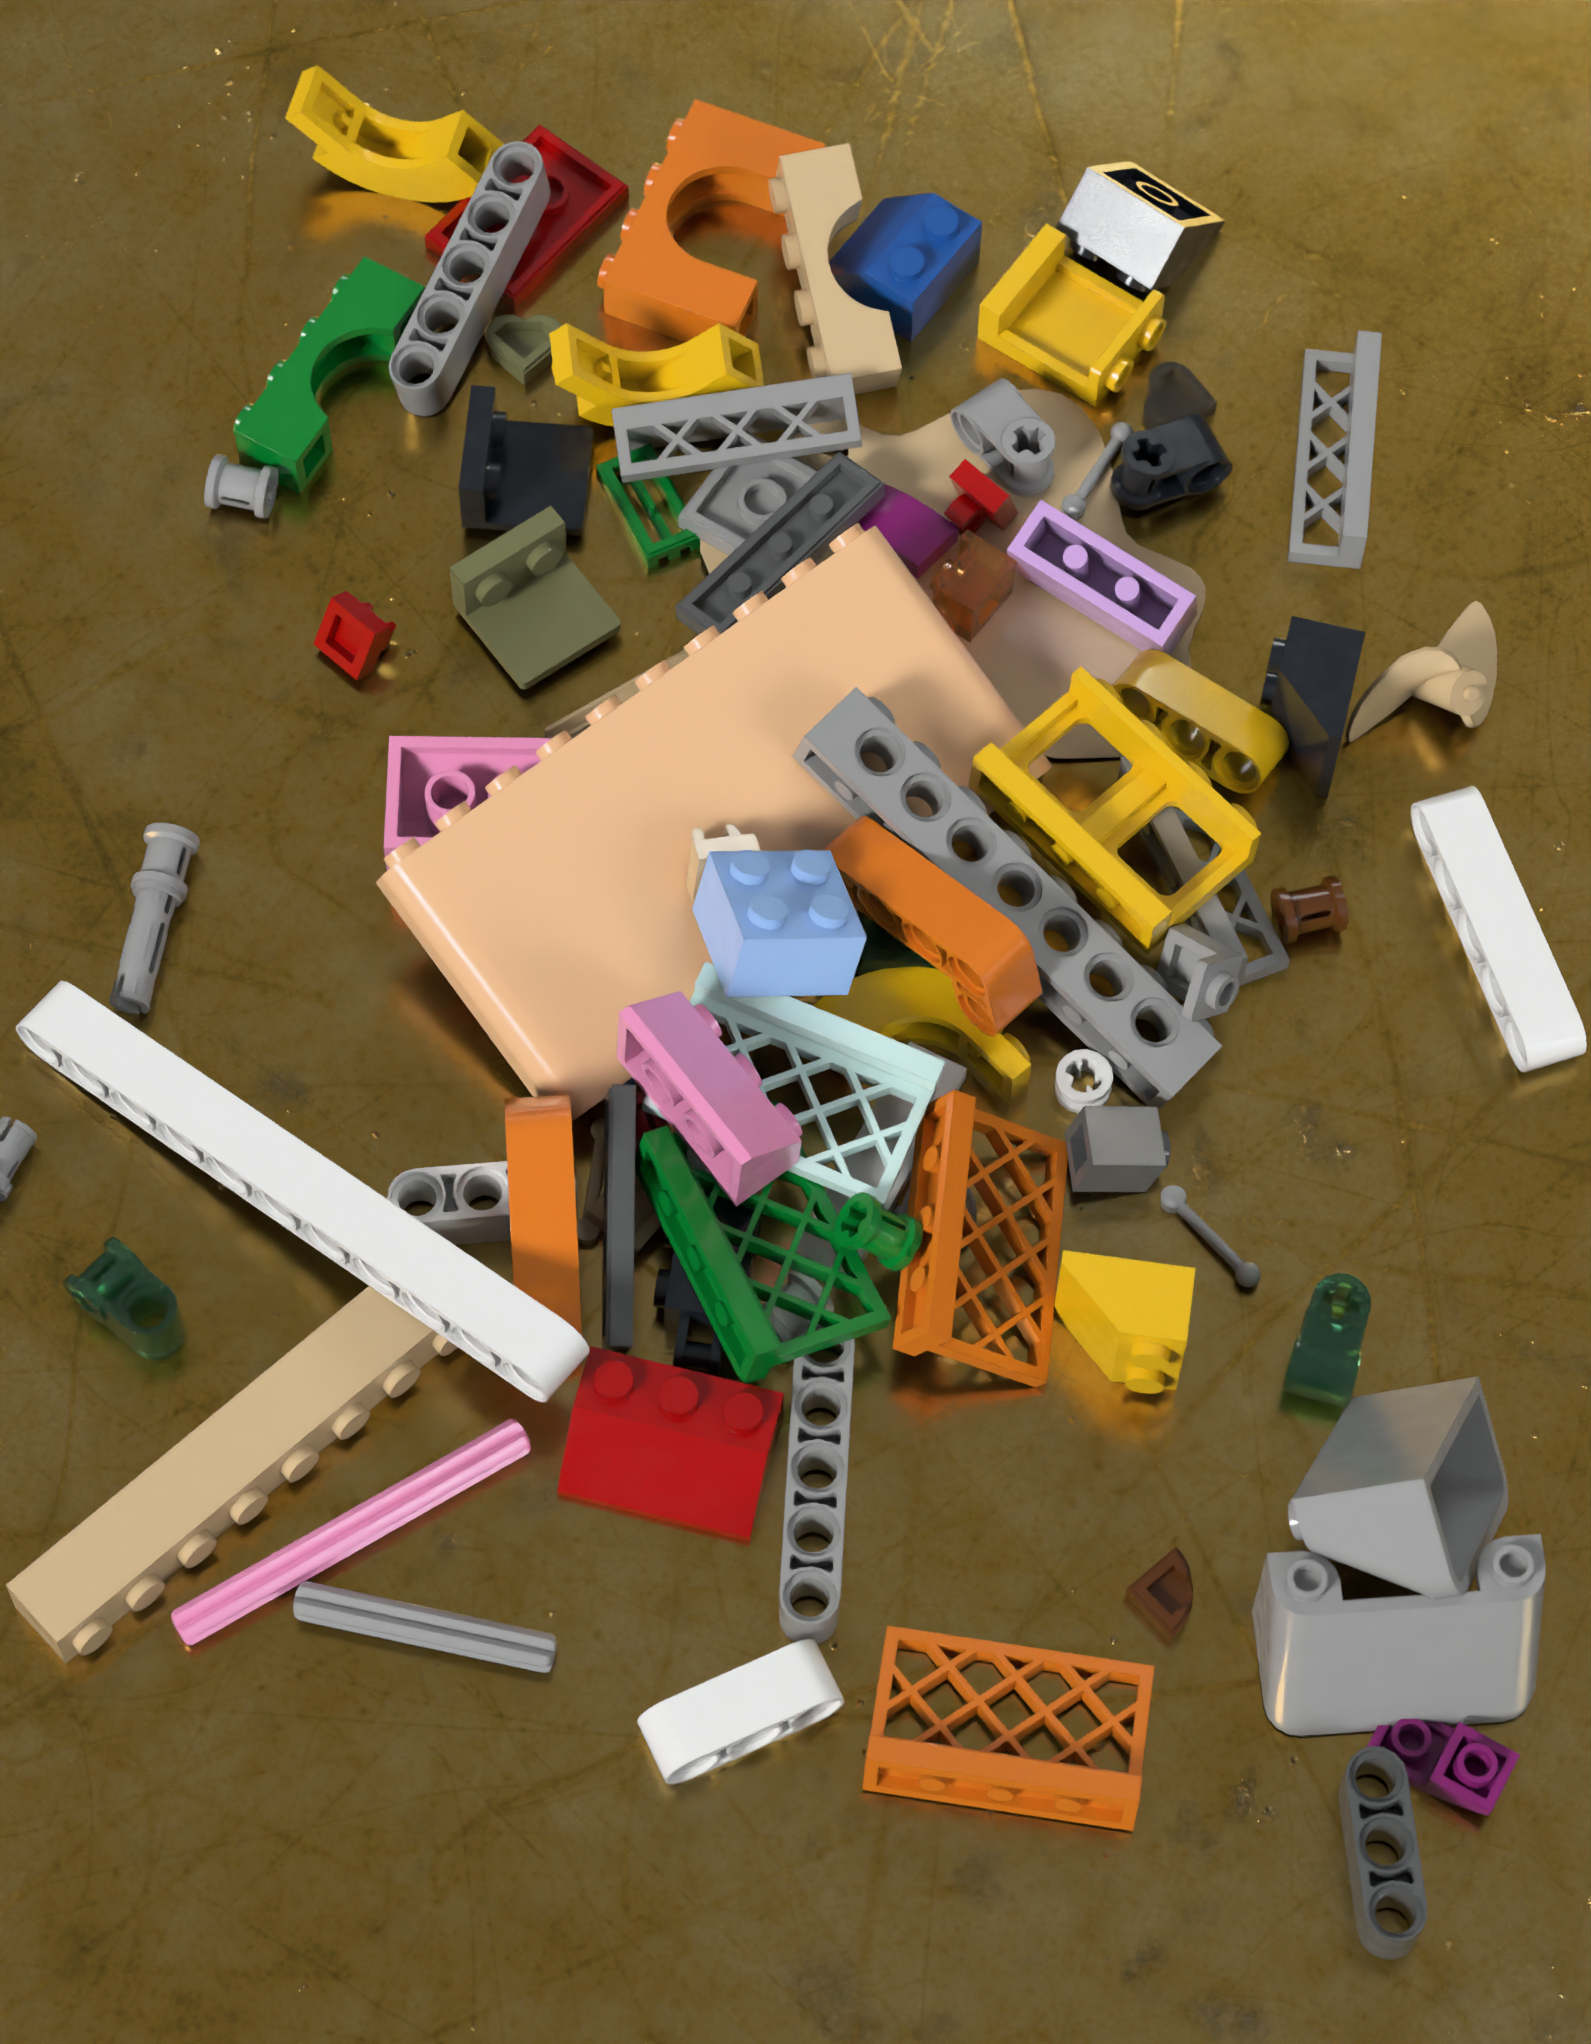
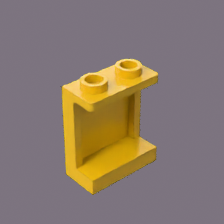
M1046 223L981 302L977 338L1096 408L1109 390L1118 392L1123 387L1132 372L1133 360L1142 349L1146 351L1152 350L1161 338L1166 327V320L1162 318L1165 295L1154 289L1143 302L1064 256L1066 234Z

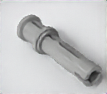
M152 823L147 825L143 835L147 848L141 871L136 872L132 877L131 888L133 895L136 897L134 911L123 946L116 981H114L112 993L109 997L110 1005L126 1013L140 1014V1011L144 1014L148 1013L174 908L179 907L187 897L188 887L184 883L190 856L195 855L199 850L200 839L194 832L175 824Z

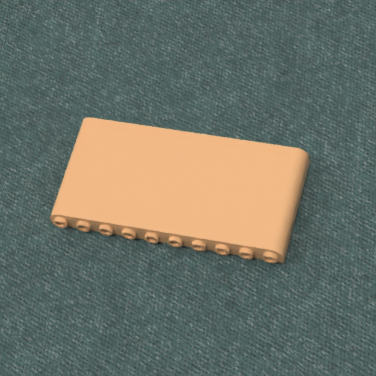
M857 523L829 544V547L834 552L829 558L819 565H816L811 557L805 559L781 578L786 588L771 599H768L763 591L754 595L732 613L738 622L720 634L714 625L709 627L683 647L689 657L671 669L665 660L661 661L634 682L640 689L634 696L621 703L618 697L613 695L585 716L591 726L572 739L566 730L562 731L535 752L541 760L523 774L516 765L511 767L485 787L491 796L474 809H471L466 801L460 803L434 823L440 831L436 836L422 846L413 837L383 859L390 869L376 882L380 890L532 1096L569 1095L572 1122L604 1099L613 1084L623 1085L632 1078L616 1058L619 1012L629 1005L679 991L690 1001L694 993L695 982L705 961L713 964L692 910L694 903L691 901L686 886L693 830L701 828L705 839L724 837L726 825L734 824L739 829L741 835L755 833L761 851H822L856 821L792 757L803 737L855 687L867 698L874 697L880 700L891 711L895 719V725L912 742L918 741L926 745L938 758L941 766L940 769L957 786L969 788L981 799L986 808L987 815L994 811L989 804L968 786L973 757L990 742L1001 749L1021 732L1024 727L876 525L864 531L860 524ZM871 752L860 753L861 760L867 768L875 772L887 771L886 764L880 756ZM1044 754L1028 767L1030 773L1036 779L1053 768ZM906 797V803L913 813L921 817L932 816V810L926 801L919 797Z

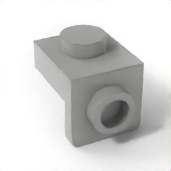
M1182 923L1169 927L1157 972L1167 983L1168 993L1185 1001L1182 1017L1196 1022L1228 1012L1229 1006L1238 994L1239 979L1237 977L1244 954Z

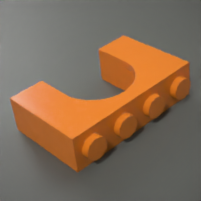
M695 99L685 120L680 118L675 120L667 140L666 149L668 153L662 165L658 163L652 165L644 185L645 198L639 210L635 208L629 210L621 230L622 243L616 255L607 254L601 265L597 286L603 289L604 314L683 342L693 339L718 323L747 337L758 314V280L689 255L676 243L671 235V231L679 219L687 212L700 205L714 201H737L774 213L769 194L768 180L776 176L779 157L825 148V144Z

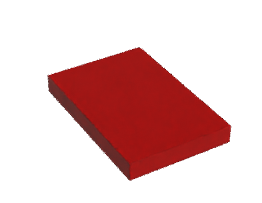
M540 124L521 142L531 144L541 154L551 195L500 298L501 302L514 311L629 198V186ZM518 176L510 183H521L531 176ZM471 197L462 199L424 236L425 247L439 258H441ZM493 225L490 228H488L485 232H499L500 230L504 229L506 225ZM470 274L466 277L474 282L480 278L481 274Z

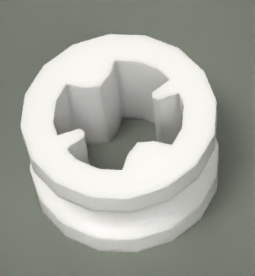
M1089 1049L1074 1050L1066 1054L1058 1064L1054 1081L1055 1096L1060 1105L1068 1111L1079 1114L1084 1106H1104L1108 1102L1113 1082V1071L1108 1060L1100 1053ZM1081 1071L1092 1073L1095 1076L1093 1086L1096 1089L1092 1090L1090 1085H1087L1086 1092L1073 1089L1074 1078L1070 1074L1075 1073L1076 1077L1080 1078Z

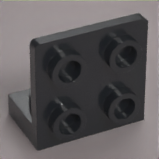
M471 385L459 481L462 527L510 531L547 507L552 506L565 522L566 535H581L584 530L594 439L593 428L580 425L510 421L506 411H497L496 387Z

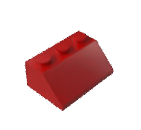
M590 1346L572 1408L557 1495L751 1542L783 1424L784 1393Z

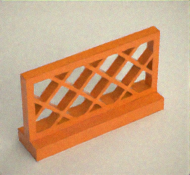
M954 1089L930 1102L915 1136L907 1214L922 1223L923 1236L921 1245L916 1251L913 1260L901 1270L892 1349L911 1356H917L925 1351H930L1036 1388L1047 1383L1068 1165L1066 1142L975 1109L976 1097ZM973 1130L986 1135L999 1157L983 1167L971 1147ZM1026 1149L1047 1157L1045 1181L1039 1186H1036L1018 1154ZM1004 1165L1022 1195L1020 1199L1008 1207L988 1175ZM972 1185L975 1186L993 1216L978 1227L965 1207L966 1191ZM1026 1204L1040 1225L1039 1241L1032 1246L1012 1215ZM997 1224L1016 1254L1015 1258L1002 1267L982 1235ZM966 1245L969 1246L987 1276L973 1287L970 1286L959 1268L960 1250ZM1020 1264H1022L1034 1284L1033 1301L1026 1306L1006 1275ZM991 1284L1010 1314L1008 1319L996 1327L976 1296ZM961 1305L980 1335V1338L972 1344L952 1338L954 1310ZM1015 1324L1029 1346L1027 1363L1014 1359L1001 1337L1002 1333Z
M887 1625L862 1790L1133 1831L1140 1801L1143 1777L1142 1768L1155 1666ZM897 1649L926 1653L938 1669L914 1685H911L895 1665ZM947 1656H949V1657H955V1658H953L952 1660H949ZM974 1661L989 1662L995 1665L1005 1679L979 1696L959 1671ZM1014 1666L1022 1668L1017 1671ZM1041 1671L1060 1673L1072 1690L1046 1706L1026 1681ZM1081 1677H1088V1679L1084 1681ZM948 1679L968 1704L941 1721L921 1696ZM1109 1681L1138 1685L1136 1702L1115 1716L1093 1692ZM893 1683L900 1694L890 1700ZM1015 1689L1035 1714L1008 1731L988 1706ZM1082 1699L1102 1725L1076 1741L1056 1716ZM909 1704L930 1728L913 1740L884 1735L887 1718ZM977 1714L997 1739L981 1750L964 1748L950 1731ZM1134 1720L1131 1736L1123 1726ZM1042 1725H1045L1064 1750L1050 1760L1031 1758L1018 1741ZM1112 1735L1129 1755L1127 1772L1101 1769L1094 1763L1086 1751ZM939 1739L942 1744H937L934 1742ZM1007 1750L1009 1754H1003L1002 1752ZM1074 1760L1078 1765L1068 1763Z

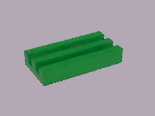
M651 443L630 451L632 463L658 459ZM618 456L596 465V476L647 569L659 565V559L668 556L669 560L681 556V550L686 547H690L691 551L700 548V537L686 528L685 530L679 528L681 532L674 535L671 534L642 480L627 482L659 540L653 543L615 473L620 472ZM669 476L651 478L678 526V516L686 507Z

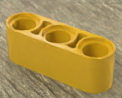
M1147 649L1140 652L1112 685L1120 695L1122 704L1140 721L1147 720L1153 723L1165 737L1167 746L1185 763L1187 761L1195 763L1208 777L1237 793L1248 794L1256 791L1288 750L1289 739L1287 732L1273 717L1159 650Z

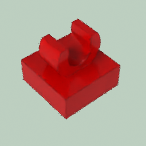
M964 459L949 476L959 496L949 505L944 515L959 528V533L967 540L977 532L985 518L1001 531H1004L1019 514L1010 495L968 460Z
M344 591L331 597L313 645L354 679L359 680L373 673L380 653L389 646L397 625L393 621L385 622L373 612L374 606L371 603L361 602L350 592Z

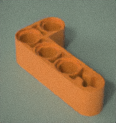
M861 816L823 849L831 851L853 906L951 978L959 1007L970 1022L981 1032L988 1036H996L1042 995V986L1034 951L1029 940L1019 927L880 824L867 816Z
M569 1095L504 1098L513 1285L564 1319L582 1336Z

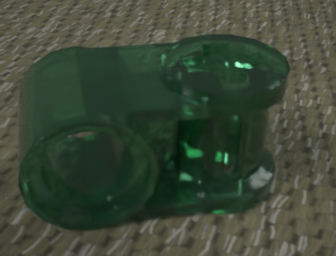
M110 1236L103 1243L105 1251L78 1276L69 1274L63 1280V1285L74 1301L89 1316L109 1328L137 1355L148 1360L166 1359L180 1349L186 1336L185 1323L176 1296L169 1286L165 1285L145 1267L132 1250L119 1239ZM161 1313L167 1315L157 1326L149 1328L138 1326L140 1321L149 1314Z
M1335 1273L1326 1276L1317 1284L1305 1312L1300 1334L1297 1335L1282 1391L1346 1409L1355 1385L1362 1356L1360 1348L1371 1309L1369 1291L1360 1279L1350 1274ZM1331 1304H1338L1344 1307L1342 1311L1344 1319H1336L1331 1316Z

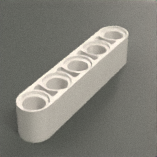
M1468 786L1414 802L1411 806V821L1417 842L1515 1065L1520 1071L1528 1072L1583 1055L1586 1052L1587 1043L1582 1020L1478 789L1475 786Z

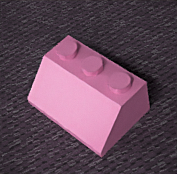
M389 736L384 831L385 857L413 837L422 846L436 836L440 831L434 823L460 803L466 801L469 807L474 809L491 796L485 787L511 767L516 765L522 774L541 761L535 752L552 738Z
M681 991L629 1005L619 1012L616 1058L644 1093L647 1094L660 1113L736 1207L799 1161L802 1140L799 1137L803 1133L798 1121L784 1104L778 1103L773 1106L759 1088L762 1085V1080L755 1067L743 1054L738 1053L733 1056L719 1039L722 1036L719 1024L704 1005L699 1003L693 1007Z

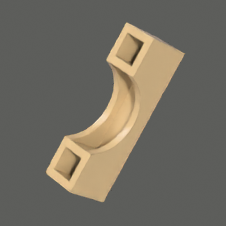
M850 143L782 155L779 157L775 178H769L768 180L769 194L774 213H784L788 233L781 235L786 267L788 270L797 269L801 290L794 291L798 320L801 326L810 325L815 346L807 348L812 378L851 373L854 394L896 387L902 365L889 312L867 307L848 296L836 282L828 261V247L843 228L858 219L862 203V194Z

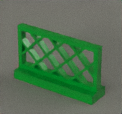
M777 1100L771 1103L773 1104V1106H775L779 1103V1101ZM664 1126L643 1134L635 1155V1173L740 1382L749 1384L766 1378L770 1368L887 1328L892 1318L856 1250L852 1251L839 1246L835 1240L834 1230L838 1214L822 1185L785 1171L777 1178L802 1188L808 1200L804 1212L801 1213L767 1198L773 1185V1180L763 1187L761 1195L753 1194L740 1204L754 1210L746 1232L719 1222L713 1210L717 1196L727 1200L730 1199L710 1174L691 1167L684 1153L689 1148L677 1133L671 1134L668 1126ZM801 1145L800 1156L808 1158ZM704 1190L711 1193L709 1199L707 1198ZM812 1210L816 1215L817 1219L810 1216ZM760 1214L797 1228L788 1250L752 1235ZM803 1232L830 1242L836 1254L831 1268L795 1253ZM732 1245L739 1247L737 1254L735 1253ZM745 1251L782 1265L774 1287L747 1277L741 1265ZM840 1266H842L846 1274L839 1272ZM789 1268L825 1283L817 1306L780 1291ZM832 1286L857 1296L866 1314L848 1319L824 1309ZM760 1300H762V1301H764V1302H767V1305H766V1307H765V1310H764V1308H763V1306H762ZM774 1306L810 1320L806 1334L781 1343L769 1320ZM817 1324H820V1325L826 1327V1328H823V1329H820V1330L815 1331V1330H816V1327H817Z

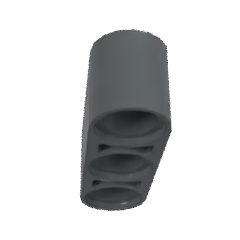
M1371 1746L1359 1750L1351 1757L1339 1785L1338 1802L1356 1926L1360 1941L1369 1953L1379 1958L1393 1960L1405 1956L1413 1949L1427 1921L1428 1908L1406 1768L1396 1753L1385 1747ZM1364 1774L1376 1775L1387 1784L1389 1794L1380 1798L1369 1797L1358 1788L1355 1779ZM1374 1840L1385 1841L1396 1849L1399 1861L1391 1865H1381L1370 1858L1365 1845ZM1384 1907L1395 1908L1405 1915L1409 1923V1929L1402 1933H1391L1380 1926L1375 1912Z

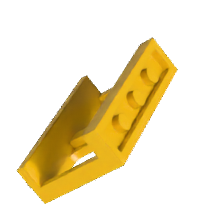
M1082 666L1072 673L1069 691L1001 749L990 742L973 757L968 786L1146 954L1166 938L1169 927L1186 921L1254 861L1262 833L1257 829L1256 822L1249 812L1236 803H1228L1212 788L1209 777L1198 765L1190 761L1185 763L1167 746L1165 737L1153 723L1147 720L1140 721L1122 704L1120 695L1110 683L1101 678L1095 679ZM1084 723L1091 725L1128 759L1132 768L1084 810L1072 811L1030 773L1028 767L1076 725ZM1175 806L1187 814L1219 844L1221 853L1178 891L1170 896H1164L1157 893L1119 857L1117 850L1162 810Z

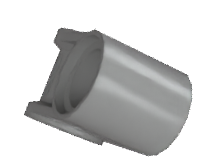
M1000 378L951 410V422L960 440L972 453L982 459L1007 489L1018 495L1035 496L1044 492L1051 485L1054 478V463L1051 457L1056 447L1055 434L1051 427L1025 402L1020 392L1011 382Z

